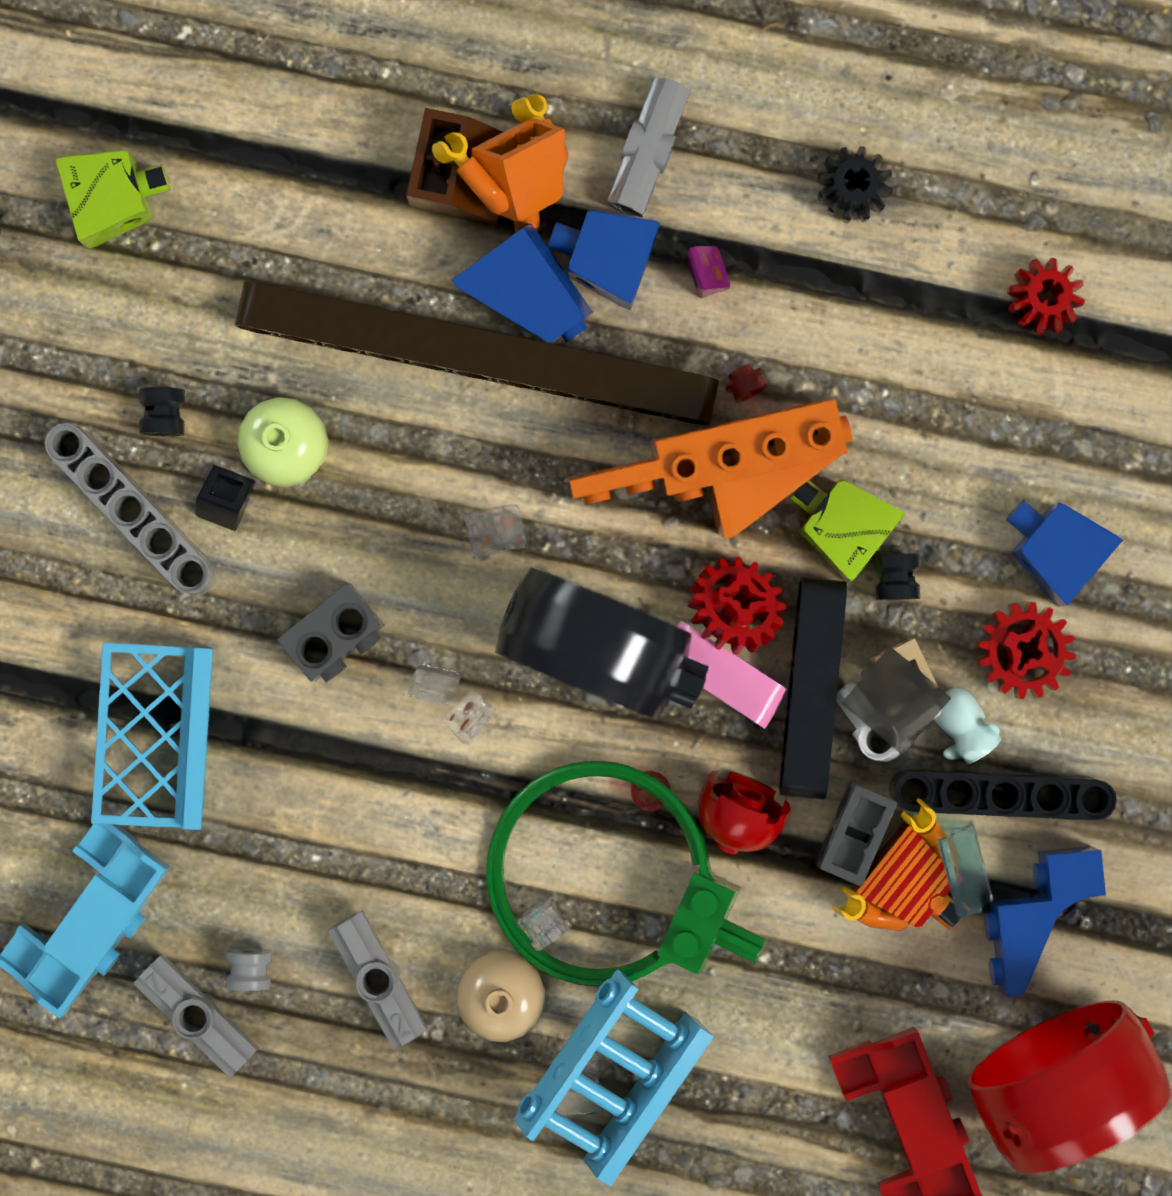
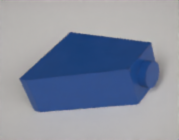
M532 224L516 232L452 279L457 288L548 343L553 342L560 336L567 343L588 328L583 320L593 313Z

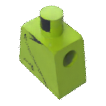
M121 150L55 159L78 241L88 249L101 245L150 221L153 217L147 197L171 190L163 164L139 170L136 159L129 151Z
M839 479L828 493H825L808 480L790 498V500L810 514L798 531L846 583L853 582L905 515L898 508L842 479Z

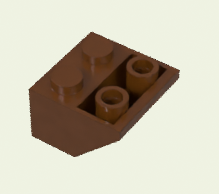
M425 108L406 194L410 207L497 225L499 215L490 212L456 172L459 166L454 161L449 163L438 161L433 155L432 146L442 141L452 151L450 144L445 140V135L453 132L460 133L467 140L468 149L466 155L471 158L472 148L503 133V131L468 116Z

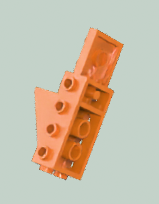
M836 399L819 400L653 439L650 441L654 458L569 477L568 481L573 499L582 497L584 505L611 499L609 490L625 487L626 492L629 494L655 489L654 480L656 479L660 480L662 492L667 496L673 495L674 500H677V502L704 496L703 487H707L717 534L724 539L735 537L841 455L848 454L846 443L852 442V434L847 416L839 415ZM772 440L773 445L767 446L768 442ZM728 449L730 455L722 457L723 452Z

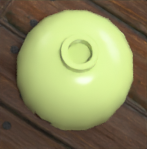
M278 397L260 402L247 413L239 427L237 444L241 460L253 476L269 485L290 487L306 482L318 470L319 466H322L327 456L329 440L324 423L311 407L297 399Z

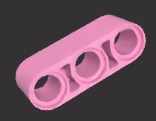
M680 621L677 627L692 634L688 658L709 666L703 689L766 729L789 691L723 647L720 650L716 649L713 640L710 638L703 639L701 632Z

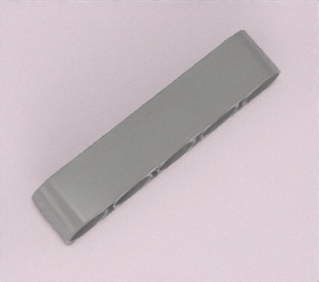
M68 423L57 424L49 430L45 438V449L50 458L175 589L192 595L205 594L212 589L216 582L217 573L211 560L88 432ZM76 434L79 439V448L72 456L65 457L61 450L62 441L68 435ZM106 466L110 472V480L104 488L95 489L92 484V474L97 468ZM136 498L141 504L140 515L134 521L127 522L122 514L123 505L129 499ZM167 530L172 537V545L166 553L159 555L153 548V538L158 532ZM197 562L203 569V578L198 585L190 587L184 581L183 572L187 565Z

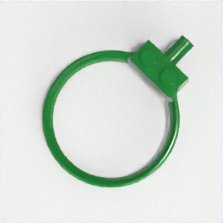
M582 761L557 767L537 777L520 790L505 808L495 826L490 840L486 863V883L493 913L504 935L513 947L527 961L550 976L577 985L601 986L604 981L613 976L617 969L625 973L631 981H634L669 963H674L698 975L705 969L715 945L753 963L756 962L761 953L766 938L727 920L742 887L712 872L703 833L689 809L667 786L641 770L608 761ZM601 776L616 778L637 785L663 803L675 817L685 835L691 854L692 865H700L699 874L694 872L658 952L655 950L646 957L626 965L593 969L571 965L554 958L539 948L526 935L514 917L507 899L504 884V858L512 830L523 812L534 800L549 789L566 781L583 777Z

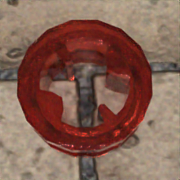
M652 770L644 771L670 789L669 782L661 773ZM634 784L631 785V797L635 805L640 809L652 812L658 811L665 806L659 800L649 804L647 803V797L642 801L638 796V791L642 790V788Z

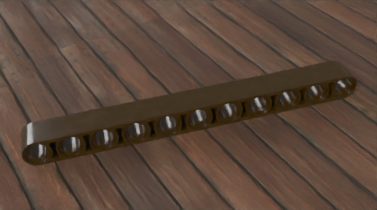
M247 281L243 283L235 321V327L254 333L698 425H710L719 380L700 374Z

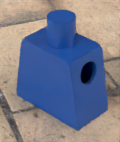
M592 210L587 212L581 230L556 222L548 248L572 256L567 269L568 277L621 307L631 310L656 240L660 223L653 220Z
M1022 500L1006 519L1024 535L1023 539L1013 549V555L1058 607L1069 605L1123 541L1116 534L1060 502L1051 505L1041 515L1025 500Z

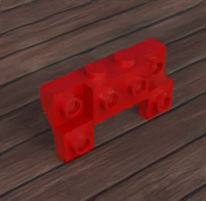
M915 1027L873 1043L868 1040L828 1056L846 1101L880 1090L910 1167L909 1170L877 1182L882 1196H982L963 1148L964 1145L970 1143L968 1135L959 1117L952 1120L946 1104L953 1101L952 1094L944 1076H935L919 1032Z

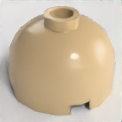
M494 950L478 957L465 968L457 986L456 1004L463 1022L474 1034L488 1041L508 1042L524 1036L538 1023L545 1008L546 987L540 972L522 955L514 951Z

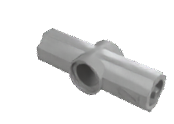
M654 78L647 98L644 101L638 122H633L621 154L623 161L607 200V205L612 206L617 211L630 216L643 217L653 194L659 173L663 174L676 141L674 134L690 95V90L682 86L681 83L668 78Z
M362 910L328 929L331 938L356 981L355 986L358 994L367 1001L391 1047L395 1049L403 1046L427 1031L428 1028L400 978L398 966L393 960L389 959L364 911ZM372 969L385 971L390 980L389 986L383 990L373 989L367 982V972Z
M161 954L133 983L172 1021L173 1028L178 1035L185 1039H190L229 1078L259 1048L220 1010L219 1004L213 996L199 990L164 954ZM196 1005L204 1010L207 1018L205 1025L196 1026L189 1022L186 1015L188 1006Z

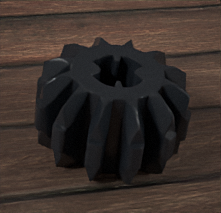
M864 146L858 148L855 158L852 157L847 147L840 149L839 160L831 156L827 157L824 165L828 172H820L816 179L819 184L826 186V188L818 192V200L826 201L832 199L833 202L828 207L827 213L832 216L839 208L843 209L842 219L844 223H850L854 211H856L858 218L863 223L867 222L870 218L869 209L881 213L885 208L881 198L890 197L893 191L892 187L882 183L891 177V170L876 169L882 160L881 154L874 155L871 161L865 159L867 151ZM856 178L860 179L863 182L860 189L856 188L851 192L846 188L849 181L852 182Z

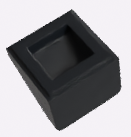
M214 465L196 498V516L230 530H237L253 491L255 480Z

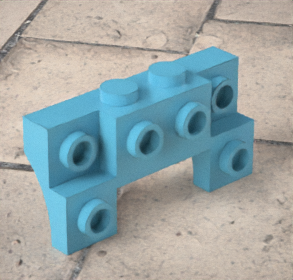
M93 824L79 845L73 849L72 852L90 864L99 873L92 878L50 939L47 940L23 923L18 926L17 932L0 954V967L15 978L38 1004L59 1019L67 1014L92 977L97 975V973L105 976L117 961L120 953L114 949L124 935L131 939L144 923L146 916L141 912L147 905V900L171 868V866L138 844V839L119 825Z

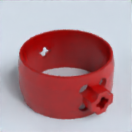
M1116 1000L1080 1006L1051 1017L1018 1034L991 1052L972 1070L967 1083L975 1109L997 1150L1015 1171L1024 1174L1044 1173L1089 1159L1121 1143L1141 1130L1166 1107L1171 1098L1172 1091L1164 1064L1150 1040L1155 1033L1147 1018L1137 1016L1125 1003ZM1090 1021L1099 1026L1101 1030L1100 1036L1090 1032Z

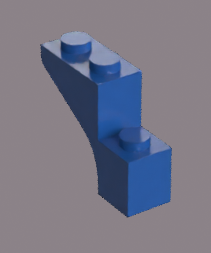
M1087 846L1038 851L1039 863L1033 864V878L1036 889L1042 890L1043 896L989 901L991 913L984 915V925L988 941L994 940L995 958L989 959L990 978L992 985H998L999 991L1005 996H1020L1027 990L1058 916L1073 903L1090 897L1106 895L1102 852L1100 849Z

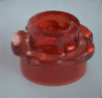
M751 364L736 369L728 375L730 383L725 387L726 393H731L736 403L743 402L759 394L768 386L762 376L765 370L763 368L754 370Z

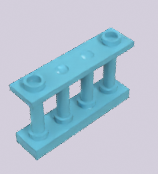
M619 969L599 987L595 1002L534 1090L523 1097L518 1106L517 1114L514 1117L526 1138L532 1141L535 1140L542 1128L546 1127L587 1151L583 1160L595 1177L610 1187L714 1038L698 1019L687 1012H684L680 1020L673 1024L635 1000L633 997L639 990L638 987ZM622 1013L664 1039V1043L653 1059L647 1061L607 1036ZM596 1051L639 1077L626 1097L621 1098L581 1074ZM569 1089L613 1114V1117L601 1134L594 1135L555 1111Z

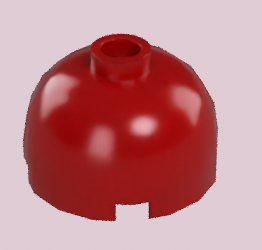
M719 771L709 773L700 792L698 812L702 827L714 839L713 844L723 852L738 854L739 851L752 852L761 850L772 843L779 836L791 813L788 801L785 799L781 806L774 800L777 791L754 778L740 773L729 772L727 779L716 778Z

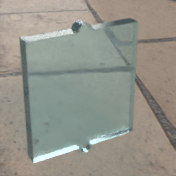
M975 825L951 828L950 834L939 839L938 843L957 918H962L970 914L981 913L982 907L993 901V896Z

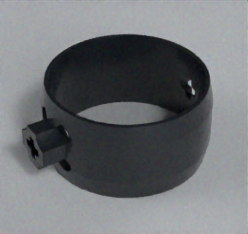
M530 567L511 597L501 622L495 649L496 654L655 720L659 718L669 701L692 709L706 682V674L709 668L707 665L688 658L692 639L690 632L620 601Z

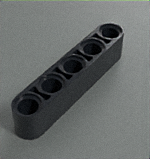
M800 578L780 769V796L826 799L846 608V581Z
M907 769L896 773L889 785L891 799L897 802L899 807L911 812H919L920 805L916 801L910 803L904 801L901 789L905 781L912 778H917L922 784L923 790L920 799L935 813L1102 820L1112 814L1117 803L1116 793L1111 785L1105 781L1088 777ZM961 780L967 788L966 798L961 803L952 805L947 799V788L952 782ZM1005 782L1011 788V799L1004 806L997 807L992 801V791L996 785ZM1050 784L1056 792V799L1052 806L1042 809L1037 802V794L1041 787ZM1096 787L1100 792V803L1096 808L1088 811L1083 806L1082 797L1088 788Z

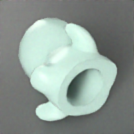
M953 688L937 698L936 703L940 707L941 714L935 718V721L955 741V744L944 750L943 756L946 759H963L966 764H971L987 755L1000 743L999 727L995 723H984L985 714L979 706L976 697L969 690Z

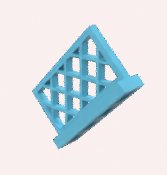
M103 642L91 824L176 827L201 830L213 649ZM112 652L131 653L144 668L123 685L111 671ZM140 654H155L158 656L150 663H147ZM165 655L185 656L184 675L169 688L152 667ZM148 671L165 692L145 709L128 688ZM110 679L119 688L111 697H109ZM183 683L181 701L173 691ZM124 693L141 713L120 730L108 716L109 704ZM169 695L181 708V720L166 732L149 712ZM145 716L162 737L142 754L125 733ZM109 725L116 735L107 742V726ZM180 728L178 746L170 736ZM121 738L138 758L118 775L105 761L106 749ZM166 740L179 756L178 765L163 777L146 757ZM142 761L159 782L139 799L122 778ZM106 770L113 780L104 787V773ZM177 773V787L175 790L168 780ZM116 783L135 802L122 815L102 814L103 795ZM163 785L176 799L175 817L155 816L143 802ZM139 807L147 816L129 814Z

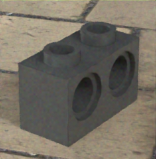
M346 583L280 636L277 641L310 682H316L322 677L327 683L347 667L343 659L355 649L360 654H363L382 638L378 631L385 625L354 586ZM349 609H356L363 617V626L354 635L345 633L340 625L341 616ZM315 637L322 638L328 646V654L320 663L310 661L306 655V645Z
M849 781L814 864L824 871L862 887L898 803Z

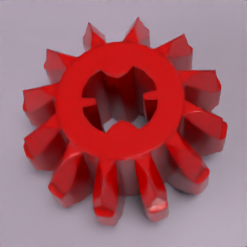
M1050 258L1045 268L1038 259H1034L1029 263V271L1020 268L1014 274L1019 284L1010 285L1007 289V294L1019 298V300L1010 304L1008 309L1011 313L1022 310L1025 314L1019 319V326L1024 327L1031 320H1034V333L1040 335L1045 331L1047 325L1053 333H1058L1063 329V321L1069 324L1076 321L1078 316L1072 308L1083 306L1085 299L1073 294V292L1084 286L1083 281L1075 280L1070 282L1067 278L1073 273V266L1068 265L1061 272H1058V261L1056 258ZM1043 287H1045L1044 293L1050 290L1054 295V299L1048 305V300L1041 302L1037 295L1043 290Z

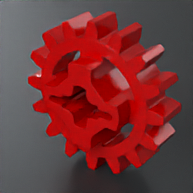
M736 557L730 566L724 558H721L713 567L709 565L705 567L699 578L690 588L694 595L687 602V607L698 610L691 619L692 624L704 625L705 629L701 634L703 639L709 638L711 635L717 638L715 648L718 650L725 643L731 645L732 653L735 655L744 647L750 653H754L762 644L766 646L784 624V620L779 616L787 609L786 604L776 601V598L783 590L781 587L771 588L768 583L773 575L770 572L763 576L757 573L758 563L755 561L749 568L743 567L741 557ZM725 582V587H719L717 591H712L715 585ZM757 619L761 620L758 627L749 629L750 624H754Z
M1027 602L1024 612H1021L1019 605L1012 603L1008 605V616L1001 611L992 613L997 623L995 626L988 624L981 626L980 629L988 635L987 641L976 642L975 647L985 650L986 656L978 659L976 662L977 665L990 667L991 670L984 677L986 682H992L997 679L1001 681L998 687V692L1001 694H1006L1014 687L1015 698L1024 699L1027 689H1030L1034 698L1043 697V685L1050 690H1057L1059 685L1055 677L1057 675L1070 676L1071 672L1063 664L1065 660L1076 659V654L1066 651V645L1073 642L1075 638L1073 635H1062L1061 630L1067 624L1065 619H1059L1054 622L1050 620L1054 609L1046 607L1038 614L1036 602ZM1017 621H1031L1029 625H1026L1023 632L1020 633L1006 629ZM1048 634L1053 642L1054 655L1048 650L1046 642ZM1030 641L1029 650L1034 653L1033 657L1020 660L1022 652L1017 648L1018 643H1028ZM997 646L1003 650L1006 661L1003 667L998 660ZM1037 668L1044 671L1041 676L1033 680H1020L1029 669Z

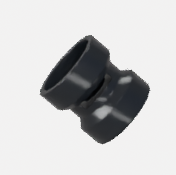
M170 387L141 388L140 404L145 407L144 417L139 420V434L161 437L185 435V421L180 417L179 409L185 404V390Z
M919 554L875 555V569L882 573L880 582L875 586L876 600L920 599V585L915 581V576H913V572L920 568Z

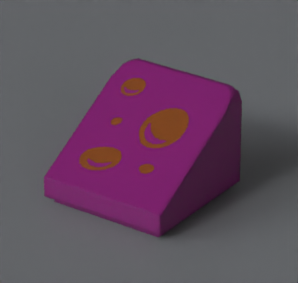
M694 246L689 248L686 260L698 296L703 298L728 290L730 288V281L719 249L715 246Z

